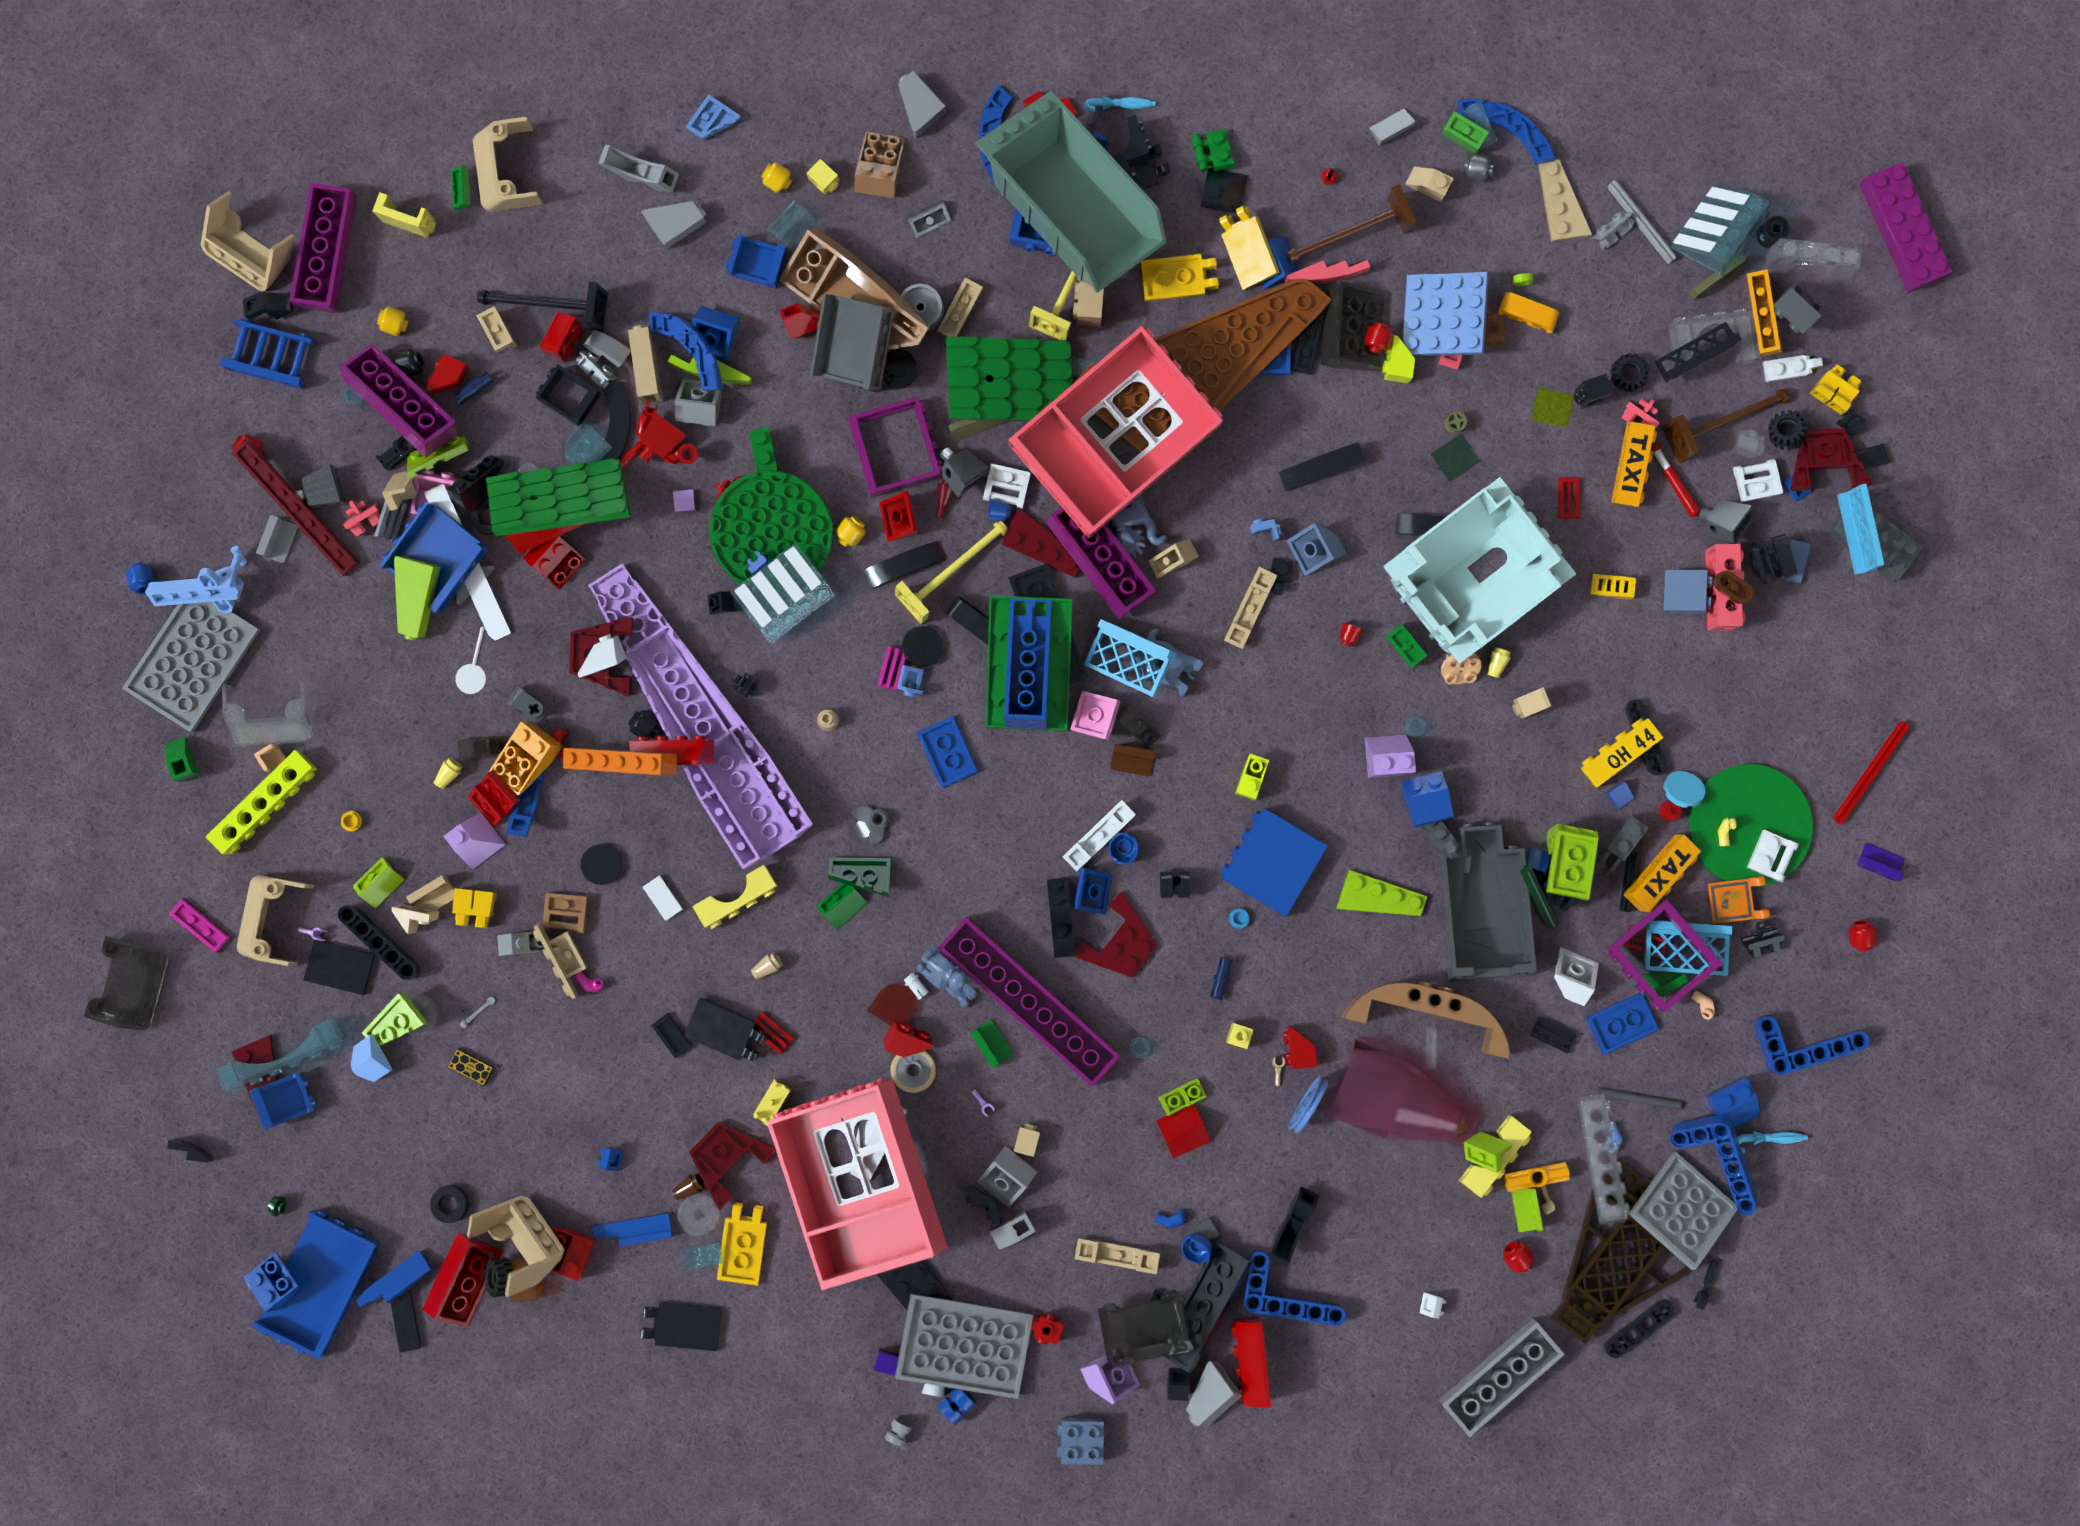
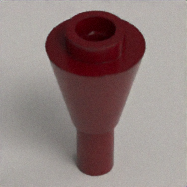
M942 480V483H937L939 505L936 517L944 518L946 507L954 495V491L946 480Z

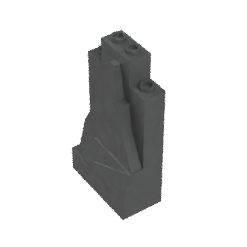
M1494 822L1484 823L1483 826L1475 827V824H1464L1457 831L1459 852L1456 850L1458 856L1450 859L1445 851L1439 856L1446 928L1443 934L1447 982L1529 977L1537 972L1529 890L1520 873L1523 866H1526L1525 849H1518L1516 845L1507 846L1504 849L1502 826L1495 825Z

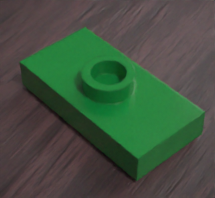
M460 165L451 170L454 210H461L470 206L468 166Z

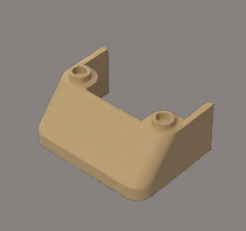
M527 117L494 121L478 132L473 138L480 200L482 206L487 211L494 212L543 205V200L537 191L517 194L516 187L511 181H499L494 143L504 141L508 134L533 131V126Z
M228 191L207 205L201 247L205 254L257 290L265 291L273 284L289 262L295 236L290 234L270 249L240 229V216L229 208L232 193Z
M264 875L253 877L250 881L239 932L238 952L245 957L285 966H297V961L270 956V944L261 939L269 899L279 898L284 892L285 885L313 889L314 885Z
M519 1196L470 1215L468 1239L486 1232L497 1241L511 1238L528 1263V1266L509 1273L505 1292L507 1297L538 1285L562 1259L563 1246L528 1197Z

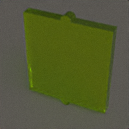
M1538 388L1536 400L1533 402L1534 410L1531 420L1566 428L1569 414L1572 412L1570 408L1573 395Z

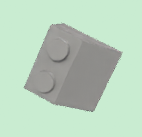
M682 379L675 398V421L715 426L719 416L722 390L702 391L701 381Z
M1005 1146L977 1180V1183L1009 1208L1028 1187L1037 1171Z

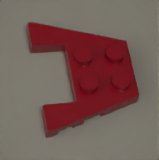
M1844 428L1807 431L1806 439H1803V444L1798 446L1791 491L1810 490L1809 470L1848 468L1852 488L1862 484H1867V487L1871 486L1872 479L1864 471L1865 467L1862 461L1858 460L1855 454L1856 450Z
M634 616L570 632L569 673L578 676L591 649L596 643L600 642V637L611 634V637L612 634L632 636ZM611 667L581 677L590 682L605 686L607 689L622 693L624 696L631 695V677L611 676Z
M1120 892L1109 907L1125 918V922L1100 953L1082 940L1075 949V956L1073 957L1132 978L1157 944L1124 894Z
M717 1122L689 1151V1154L717 1208L721 1210L733 1196L718 1180L747 1150L764 1164L776 1152V1149Z

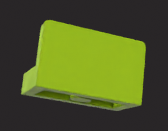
M382 857L353 887L359 897L374 908H377L404 881V878L394 871L389 862Z
M1481 1131L1464 1141L1466 1160L1496 1173L1503 1170L1501 1155L1512 1148L1510 1143Z
M1531 1187L1511 1191L1518 1232L1543 1231L1536 1189Z

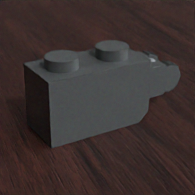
M1632 816L1626 817L1603 848L1604 853L1597 861V864L1603 865L1611 855L1615 860L1608 867V872L1613 873L1618 865L1626 860L1648 827Z

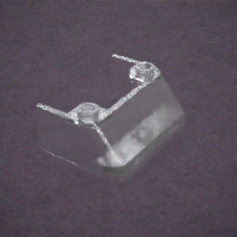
M300 678L301 699H293L287 703L285 717L245 719L244 709L236 703V687L222 684L223 717L233 742L239 747L268 746L271 743L284 745L312 741L316 735L313 681Z

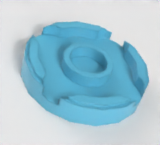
M1686 771L1672 772L1667 776L1663 785L1667 798L1675 805L1684 808L1699 805L1706 793L1702 781L1694 774Z

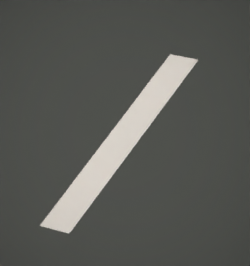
M444 484L424 492L428 502H434L461 524ZM478 563L465 581V584L488 635L492 639L497 640L511 632L484 572Z

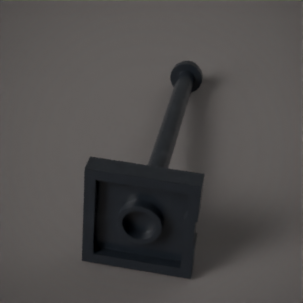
M589 282L586 302L488 294V291L484 289L477 293V301L482 305H487V302L585 310L584 322L593 330L603 332L608 292L597 282Z

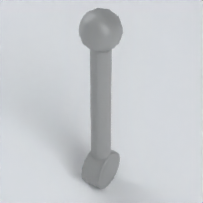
M489 997L487 1002L466 1020H462L460 1026L466 1028L471 1020L489 1005L495 1003V998Z

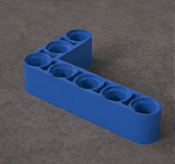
M1760 1016L1754 1023L1767 1067L1770 1072L1779 1075L1792 1073L1864 1050L1870 1043V1038L1865 1032L1850 1031L1787 1051L1778 1023L1773 1017ZM1765 1020L1769 1022V1029L1766 1031L1762 1028V1023ZM1856 1035L1861 1039L1860 1044L1857 1046L1854 1043ZM1771 1040H1774L1776 1043V1048L1773 1051L1769 1049V1042ZM1837 1041L1841 1044V1049L1838 1052L1834 1049ZM1819 1047L1822 1054L1819 1058H1816L1814 1052ZM1797 1054H1801L1802 1061L1800 1064H1797L1795 1062V1056ZM1778 1060H1781L1783 1066L1778 1071L1775 1064Z
M1720 1114L1675 1124L1670 1136V1142L1677 1148L1711 1142L1715 1143L1737 1210L1744 1215L1753 1214L1756 1209L1758 1196L1731 1118ZM1722 1125L1726 1127V1129H1720L1717 1126ZM1697 1129H1702L1706 1133H1699ZM1677 1133H1682L1685 1137H1679ZM1724 1144H1729L1732 1148H1727ZM1730 1163H1736L1739 1166L1734 1167ZM1738 1181H1741V1182H1743L1745 1185H1739V1184H1737V1182H1738ZM1743 1200H1748L1751 1204H1746Z
M1255 1250L1250 1254L1249 1261L1252 1262V1265L1246 1275L1243 1296L1244 1306L1249 1312L1329 1325H1341L1345 1321L1346 1313L1337 1304L1265 1293L1269 1268L1268 1256L1262 1250ZM1257 1255L1264 1256L1263 1264L1255 1265L1254 1258ZM1254 1276L1261 1277V1283L1258 1286L1251 1285V1279ZM1251 1297L1258 1298V1304L1254 1307L1248 1305V1299ZM1272 1300L1279 1302V1306L1275 1310L1268 1308V1304ZM1293 1303L1299 1304V1310L1296 1313L1289 1312V1306ZM1314 1306L1320 1308L1317 1316L1310 1315V1309ZM1333 1310H1340V1317L1333 1320L1330 1318Z

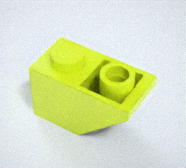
M1394 335L1390 348L1385 351L1387 353V361L1383 363L1382 373H1385L1384 380L1408 384L1413 378L1415 358L1401 339Z
M1249 754L1235 794L1256 800L1269 760Z

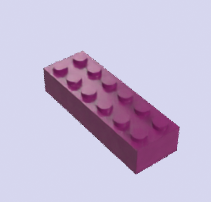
M1898 163L1865 177L1859 183V186L1907 293L1941 280L1952 273L1904 163Z
M310 183L290 295V302L298 308L337 313L357 195L350 188Z
M369 344L340 365L342 380L425 458L457 435L456 421L374 344Z
M1062 507L1050 515L1046 524L1119 620L1148 600L1156 592L1155 588L1106 524L1088 539Z

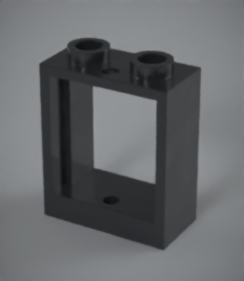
M557 364L555 368L553 367L549 371L545 384H541L538 387L535 398L580 428L602 394L598 389ZM562 376L588 391L572 416L546 400Z

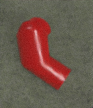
M564 728L556 729L552 737L562 745L563 740L568 737V732ZM563 747L556 756L558 760L563 758Z

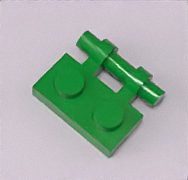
M1226 129L1206 132V140H1202L1199 133L1192 135V147L1196 151V163L1200 167L1201 172L1208 171L1207 165H1213L1214 171L1234 168ZM1209 149L1210 155H1205L1204 150Z

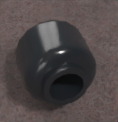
M413 349L398 352L393 358V363L408 377L419 374L424 366L422 355Z
M646 710L636 711L628 722V725H630L629 731L637 737L654 738L660 729L657 727L658 718Z

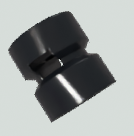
M1775 215L1770 217L1757 231L1756 238L1758 243L1765 248L1772 249L1777 247L1790 233L1789 222L1782 216Z
M1172 871L1160 872V898H1172L1174 895L1178 898H1190L1189 871H1178L1176 874H1173Z

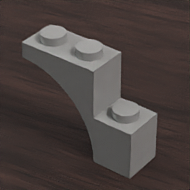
M611 145L604 146L598 163L627 181L643 182L660 192L673 193L679 173L666 165L636 158Z

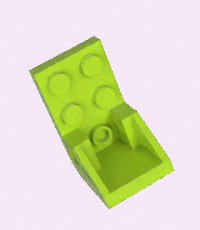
M1556 824L1548 830L1546 838L1548 853L1552 855L1546 892L1589 900L1599 839L1598 831Z

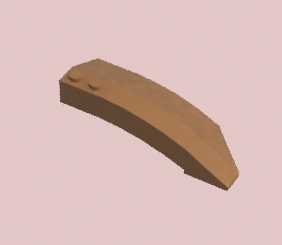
M819 228L807 230L779 278L780 282L820 312L823 294L837 295L895 309L888 350L919 345L930 328L907 301L886 281Z

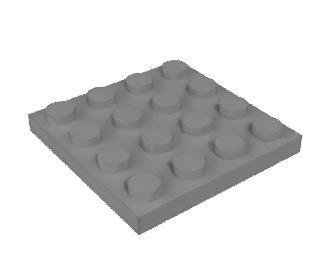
M1674 1152L1629 1212V1215L1693 1271L1700 1265L1734 1216L1737 1207L1734 1202L1682 1156Z

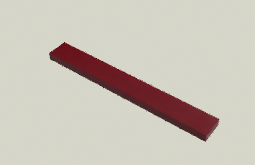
M248 439L244 440L231 453L342 576H346L360 563Z

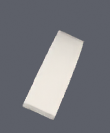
M1121 800L1063 858L1077 872L1136 814Z

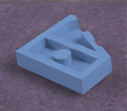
M708 94L686 125V129L700 139L705 140L740 121L741 116Z

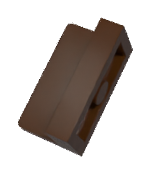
M1115 744L1110 769L1150 776L1155 751Z

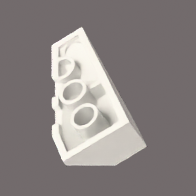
M902 1107L905 1115L908 1110ZM867 1119L859 1121L856 1138L858 1146L864 1148L879 1143L881 1139L876 1125ZM884 1151L864 1156L863 1161L869 1180H871L885 1153ZM857 1171L850 1172V1174L860 1179Z

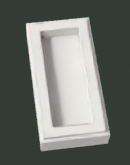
M660 875L643 886V889L665 921L683 910Z

